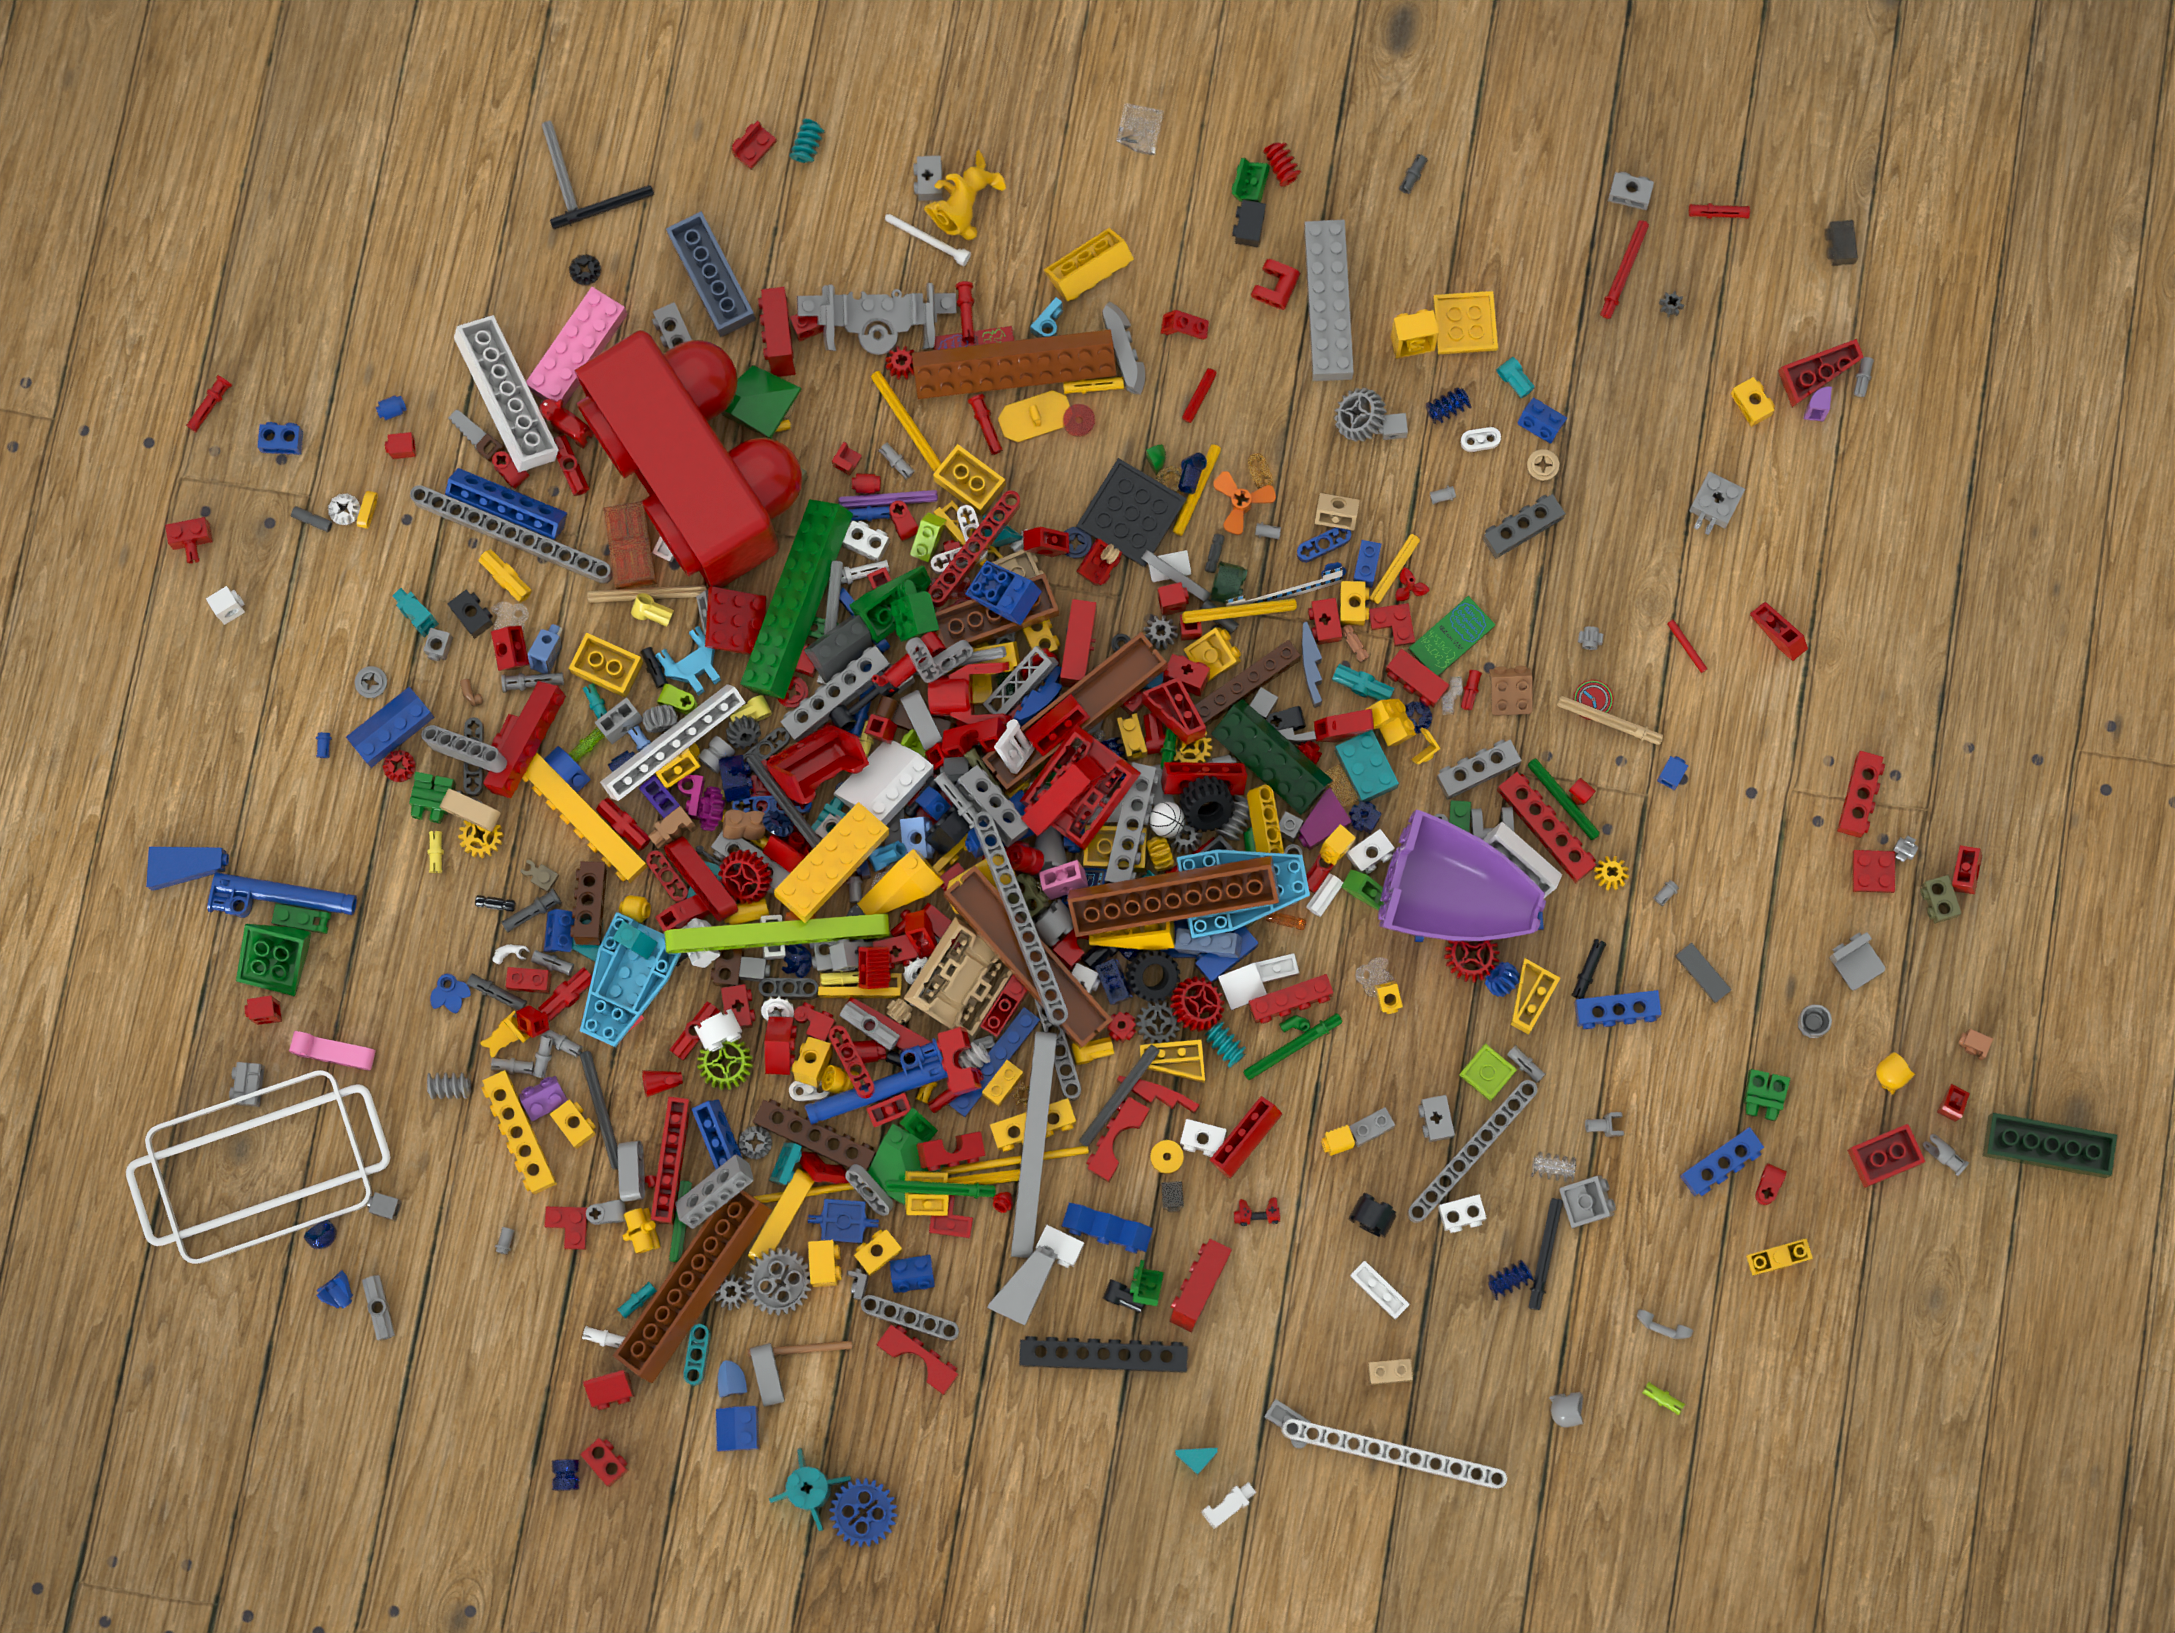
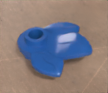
M444 974L439 977L437 987L431 992V1005L433 1009L445 1005L449 1011L456 1014L462 1007V998L470 997L471 992L466 983L457 981L456 977L452 974ZM446 981H451L449 988L444 986Z

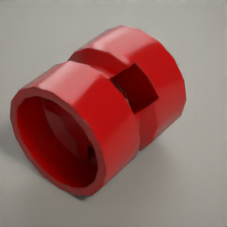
M1014 843L1006 852L1013 870L1035 875L1043 867L1044 855L1039 849Z

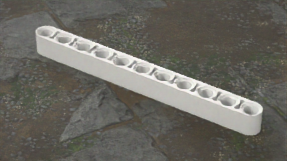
M1296 1419L1287 1420L1282 1425V1433L1289 1439L1489 1488H1501L1507 1482L1506 1473L1500 1469ZM1289 1423H1294L1297 1426V1432L1294 1435L1288 1434L1286 1430ZM1309 1428L1316 1429L1318 1436L1315 1440L1307 1437ZM1330 1433H1335L1338 1437V1442L1335 1445L1329 1444L1327 1440ZM1350 1438H1355L1358 1441V1448L1356 1450L1348 1447ZM1371 1443H1375L1379 1447L1376 1455L1370 1454L1368 1450ZM1391 1448H1396L1399 1451V1457L1396 1460L1389 1457ZM1412 1453L1419 1455L1420 1461L1417 1465L1411 1464L1409 1460ZM1432 1458H1437L1440 1461V1467L1437 1470L1430 1467ZM1453 1463L1459 1464L1461 1468L1458 1475L1452 1474L1450 1470ZM1473 1468H1478L1481 1472L1478 1480L1471 1477ZM1494 1473H1498L1501 1476V1482L1498 1485L1493 1484L1491 1480Z

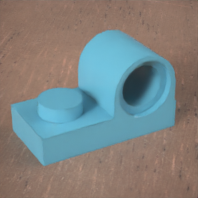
M1056 297L1030 326L1033 335L1038 338L1057 336V325L1053 319L1056 320L1062 314V301ZM1048 327L1051 328L1053 331L1049 334H1045L1043 332V329Z

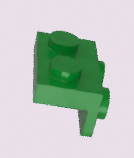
M1241 158L1240 164L1237 167L1236 179L1232 185V194L1240 202L1246 200L1261 203L1270 166L1267 163L1249 162L1246 158Z
M1140 1260L1139 1267L1135 1266L1133 1279H1136V1281L1132 1280L1130 1293H1134L1133 1302L1158 1306L1164 1272L1144 1269L1145 1260Z

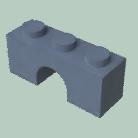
M1177 928L1175 949L1179 953L1200 955L1201 952L1216 954L1220 957L1240 958L1242 938L1237 933L1227 932L1192 938L1190 929Z

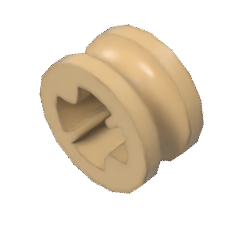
M1109 544L1102 552L1100 558L1102 560L1106 559V562L1111 564L1118 557L1120 550L1118 548L1114 549V545Z

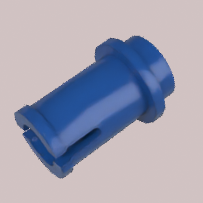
M320 732L316 737V740H318L316 757L329 758V745L332 737H330V733Z

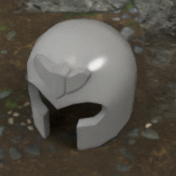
M1821 1005L1805 1007L1798 1017V1028L1803 1035L1809 1038L1821 1037L1831 1028V1014L1827 1008Z
M1581 1392L1570 1393L1567 1397L1565 1394L1549 1397L1552 1402L1551 1415L1557 1425L1573 1427L1584 1424L1581 1417L1583 1394Z

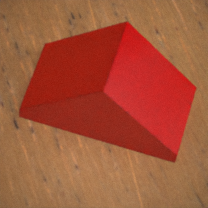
M1951 1084L1937 1113L1955 1122L1961 1119L1970 1093Z

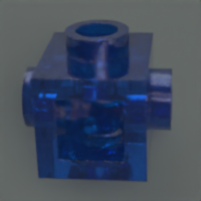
M1360 801L1359 805L1354 804L1349 812L1350 820L1352 821L1351 826L1360 832L1364 830L1371 834L1382 813L1377 811L1376 806L1372 803Z

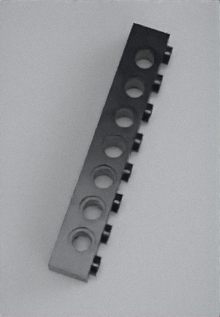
M1025 1336V1340H1020L1019 1366L1187 1373L1188 1346H1184V1342H1171V1346L1163 1345L1162 1341H1150V1345H1142V1341L1129 1340V1344H1121V1340L1114 1339L1108 1340V1343H1100V1339H1088L1087 1342H1079V1338H1067V1342L1058 1341L1057 1337H1046V1341H1038L1037 1337ZM1039 1346L1047 1349L1046 1356L1042 1358L1035 1355V1350ZM1065 1347L1068 1350V1355L1065 1358H1058L1056 1356L1058 1348ZM1080 1348H1086L1089 1351L1086 1359L1078 1358L1077 1351ZM1100 1349H1107L1110 1352L1109 1358L1101 1360L1098 1357V1351ZM1123 1349L1131 1353V1357L1127 1361L1121 1360L1118 1356L1119 1352ZM1143 1350H1148L1152 1355L1151 1359L1147 1362L1142 1361L1139 1357ZM1169 1351L1173 1356L1170 1362H1163L1160 1358L1162 1352Z

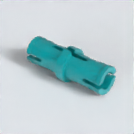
M589 684V688L585 686L583 691L589 700L590 709L594 711L597 719L607 713L604 706L605 702L604 699L600 698L595 684Z
M648 1281L639 1291L633 1292L630 1295L631 1298L618 1307L617 1310L626 1319L639 1306H644L643 1303L657 1290Z

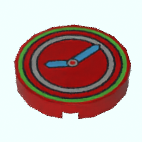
M1599 680L1584 681L1573 694L1574 701L1605 713H1609L1613 706L1614 697L1612 690L1607 684Z

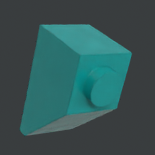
M622 921L612 940L648 960L658 943Z

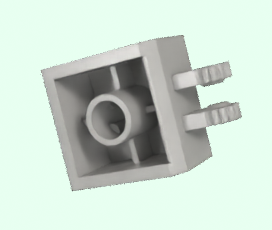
M1709 471L1689 512L1699 516L1694 528L1698 530L1704 518L1710 521L1705 534H1710L1714 524L1725 529L1745 488ZM1715 498L1720 500L1719 503L1714 502Z

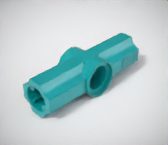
M1341 664L1336 668L1332 681L1350 688L1353 693L1362 697L1373 698L1376 701L1390 699L1395 689L1375 680L1374 676L1366 672H1357Z

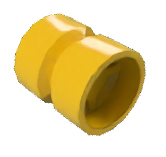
M834 1065L826 1067L821 1079V1086L824 1091L841 1093L854 1088L845 1069L842 1070V1067ZM850 1071L852 1075H859L857 1071Z

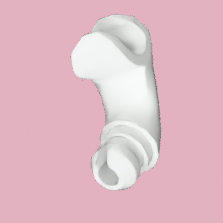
M508 944L496 949L495 956L492 959L493 962L500 965L508 954L516 953L519 959L526 960V958L521 956V952L524 950L530 952V950L526 946Z

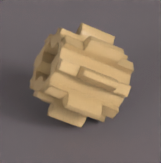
M898 998L896 1001L892 1000L887 1006L888 1011L886 1015L899 1024L907 1023L912 1016L911 1011L913 1008Z

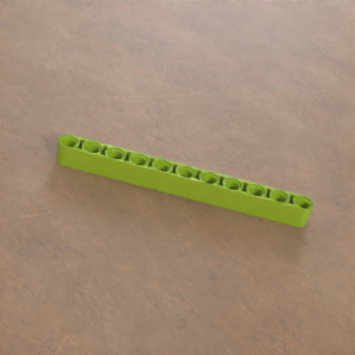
M888 914L809 919L806 923L802 920L673 929L665 931L664 934L666 953L673 954L833 942L843 939L884 938L890 936Z

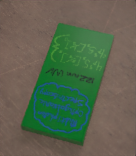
M1467 596L1412 644L1408 650L1421 664L1439 676L1496 625Z

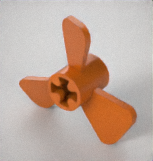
M1228 471L1222 472L1213 483L1217 491L1231 498L1233 510L1223 526L1227 532L1235 535L1243 533L1244 514L1250 511L1252 503H1273L1276 500L1275 491L1271 485H1266L1250 494L1246 489L1237 488ZM1237 498H1245L1248 499L1247 503L1243 501L1242 506L1237 505Z

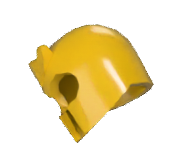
M1895 1052L1889 1054L1876 1067V1076L1882 1084L1881 1087L1887 1089L1891 1095L1895 1093V1090L1905 1086L1915 1076V1073L1910 1071L1905 1060Z

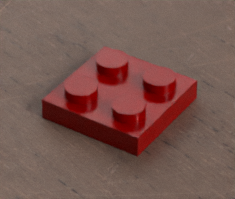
M1854 850L1853 892L1894 893L1895 851Z

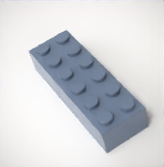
M702 211L666 228L668 237L720 338L755 321L754 312Z

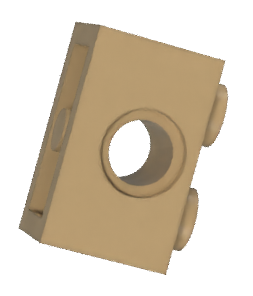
M1320 493L1315 524L1354 531L1360 500Z
M1411 1359L1370 1362L1367 1364L1370 1385L1410 1382L1413 1380Z

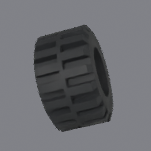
M1204 776L1203 779H1200V777L1196 778L1195 782L1191 781L1188 783V787H1184L1183 793L1180 794V806L1190 827H1194L1197 831L1201 829L1202 832L1207 830L1215 831V828H1222V825L1224 823L1227 824L1229 818L1233 817V811H1235L1234 801L1227 784L1223 780H1217V777L1214 776L1211 778ZM1207 802H1212L1211 804H1209V805H1207V806H1202L1203 804H1205V803H1207Z
M1144 950V952H1137L1136 957L1132 956L1130 959L1132 961L1131 964H1127L1126 967L1128 972H1125V977L1128 978L1126 982L1130 986V990L1148 1002L1166 1000L1165 997H1171L1173 995L1171 992L1175 990L1177 982L1180 983L1181 979L1178 977L1180 969L1177 968V962L1162 950ZM1152 964H1159L1163 969L1161 981L1155 986H1146L1143 982L1145 969Z

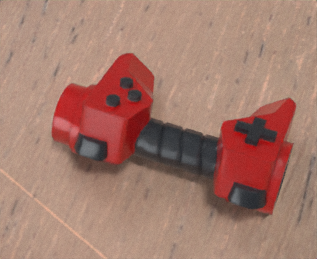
M1277 1198L1269 1199L1268 1206L1264 1212H1252L1246 1200L1240 1199L1239 1210L1234 1211V1224L1239 1223L1241 1226L1250 1225L1251 1220H1268L1269 1223L1278 1224L1280 1222V1209L1277 1206Z

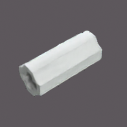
M1329 873L1306 908L1313 914L1321 917L1341 889L1343 882Z

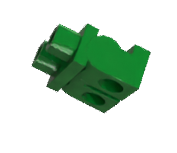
M415 771V782L409 801L411 817L422 820L426 810L431 812L429 818L431 822L441 824L444 814L448 815V812L439 806L448 789L455 791L456 782L454 779L441 776L434 777L431 774Z
M1754 1069L1749 1070L1743 1102L1746 1103L1745 1115L1757 1117L1759 1107L1766 1108L1764 1119L1776 1121L1779 1111L1783 1110L1791 1078L1771 1074L1769 1077L1767 1072Z

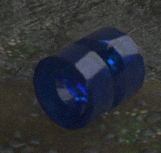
M579 1460L552 1461V1473L556 1475L552 1481V1491L580 1490L579 1478L575 1476L579 1472Z

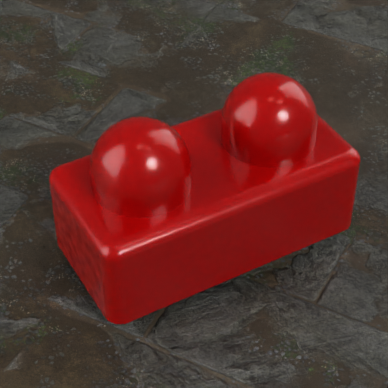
M639 330L574 370L586 396L576 403L580 412L621 476L625 479L635 473L650 495L643 499L641 504L664 543L688 577L699 571L709 587L723 588L777 554L779 542L771 520L787 511L797 500L802 487L801 466L795 454L786 445L770 438L749 439L729 451L726 450L708 423L729 407L737 391L738 377L735 365L722 348L711 342L691 340L683 342L663 354L652 336L643 330Z

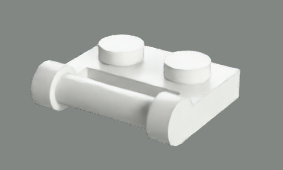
M1016 719L1010 720L1007 723L1006 731L994 746L1010 772L1018 774L1035 749L1022 733L1020 724ZM1014 736L1017 738V740H1018L1019 743L1021 744V747L1019 746V744H1018L1017 741L1015 740Z

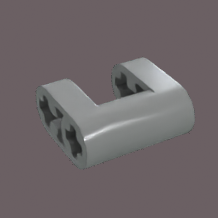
M1501 807L1502 822L1514 832L1512 807ZM1481 808L1471 809L1472 834L1483 840L1494 828H1483Z

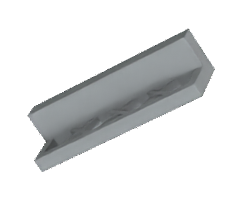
M1035 646L983 705L992 714L1004 713L1009 715L1023 701L1025 696L1029 697L1031 691L1039 686L1059 662L1054 657H1048L1039 646ZM1038 653L1044 661L1039 666H1032V658ZM1022 669H1028L1026 681H1019V672ZM1009 683H1015V693L1006 696V686ZM995 698H1002V707L997 711L991 703Z

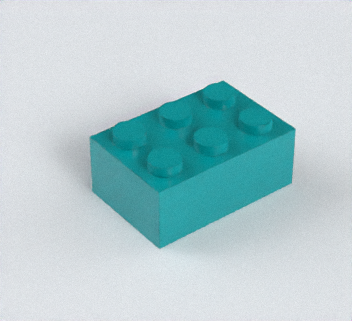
M1373 730L1335 746L1334 752L1361 805L1398 788L1399 782Z

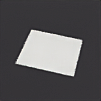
M1255 963L1218 976L1231 1010L1248 1004L1249 1000L1267 995Z

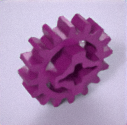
M707 787L706 791H704V797H701L699 800L697 816L700 818V828H703V830H715L716 826H718V821H721L723 818L725 802L721 800L723 794H721L722 790L717 787Z

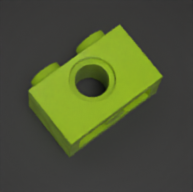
M929 512L922 518L910 552L911 556L926 562L933 558L946 519Z

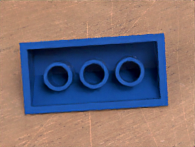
M408 687L346 736V738L372 768L435 717L414 691Z

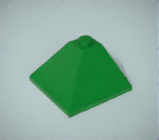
M752 365L738 378L735 397L729 407L721 414L771 439L802 389Z
M245 924L236 981L295 996L308 954L311 932L293 927Z
M892 1124L882 1140L867 1173L890 1198L905 1205V1193L887 1192L885 1190V1181H905L906 1171H928V1167L921 1168L917 1143H922L923 1141L908 1131ZM945 1164L940 1165L941 1169L933 1171H941Z

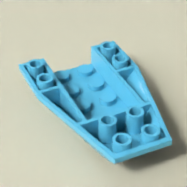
M1212 850L1176 857L1179 872L1272 856L1280 892L1279 903L1187 918L1191 937L1197 938L1234 931L1310 896L1303 856L1296 854Z
M616 912L598 949L580 1028L581 1032L613 1047L619 1044L668 982L681 953H666L665 934ZM622 921L658 942L648 960L612 940Z

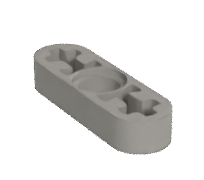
M852 1165L845 1174L847 1181L876 1213L882 1216L888 1215L894 1206L892 1199L862 1166ZM866 1187L870 1188L874 1193L869 1192Z

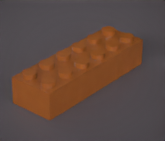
M1045 573L1029 578L1042 592L1021 625L1005 619L971 599L935 612L939 626L936 634L946 649L961 640H966L971 647L1059 616V610Z

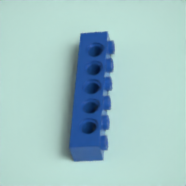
M460 468L448 478L446 496L554 540L564 529L567 512Z

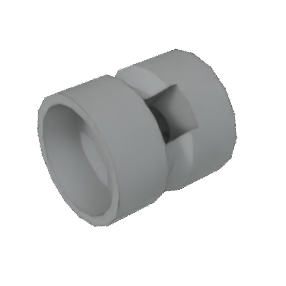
M715 735L708 744L709 748L704 749L697 758L710 770L718 774L724 767V761H729L735 754V750Z

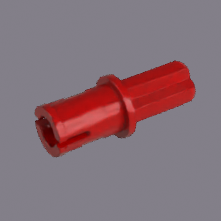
M1469 671L1467 684L1463 687L1464 695L1461 702V708L1471 711L1473 708L1476 694L1479 693L1478 685L1482 676L1480 671Z

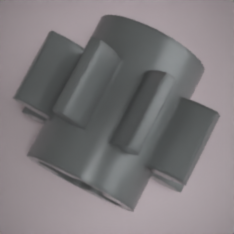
M1676 291L1670 295L1666 292L1664 294L1665 300L1660 299L1659 304L1663 305L1660 312L1667 313V317H1670L1672 314L1678 316V309L1683 310L1684 305L1680 304L1683 296L1678 297Z

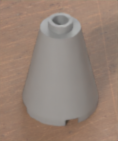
M1050 826L1044 833L1037 836L1034 848L1042 851L1044 855V864L1039 872L1068 863L1061 833ZM1039 873L1031 875L1034 879L1040 880Z

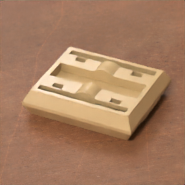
M955 917L903 999L949 1029L963 1027L964 1022L969 1018V1014L975 1009L976 1003L982 1002L986 997L983 1005L967 1027L969 1040L972 1043L981 1029V1023L1013 974L1005 967L993 989L988 993L992 987L989 983L995 977L997 970L1002 966V961L969 925ZM960 932V934H959L958 938L956 939V941L954 942L953 946L951 947V949H950L949 952L947 953L946 957H945V958L943 959V961L941 962L942 957L944 956V954L946 953V951L949 949V947H950L951 944H952L951 939H955L956 936L958 935V933ZM957 942L961 944L960 948L953 949ZM937 965H938V968H937V970H936L934 976L932 977V979L930 980V982L928 983L927 987L925 988V990L923 991V993L921 994V996H920V998H919L918 996L920 995V993L922 992V990H923V988H924V983H925V982H928V980L930 979L932 973L934 972L935 968H936ZM992 965L996 967L994 971L988 972ZM929 986H933L934 989L927 993L926 991ZM964 1009H968L969 1012L962 1016Z

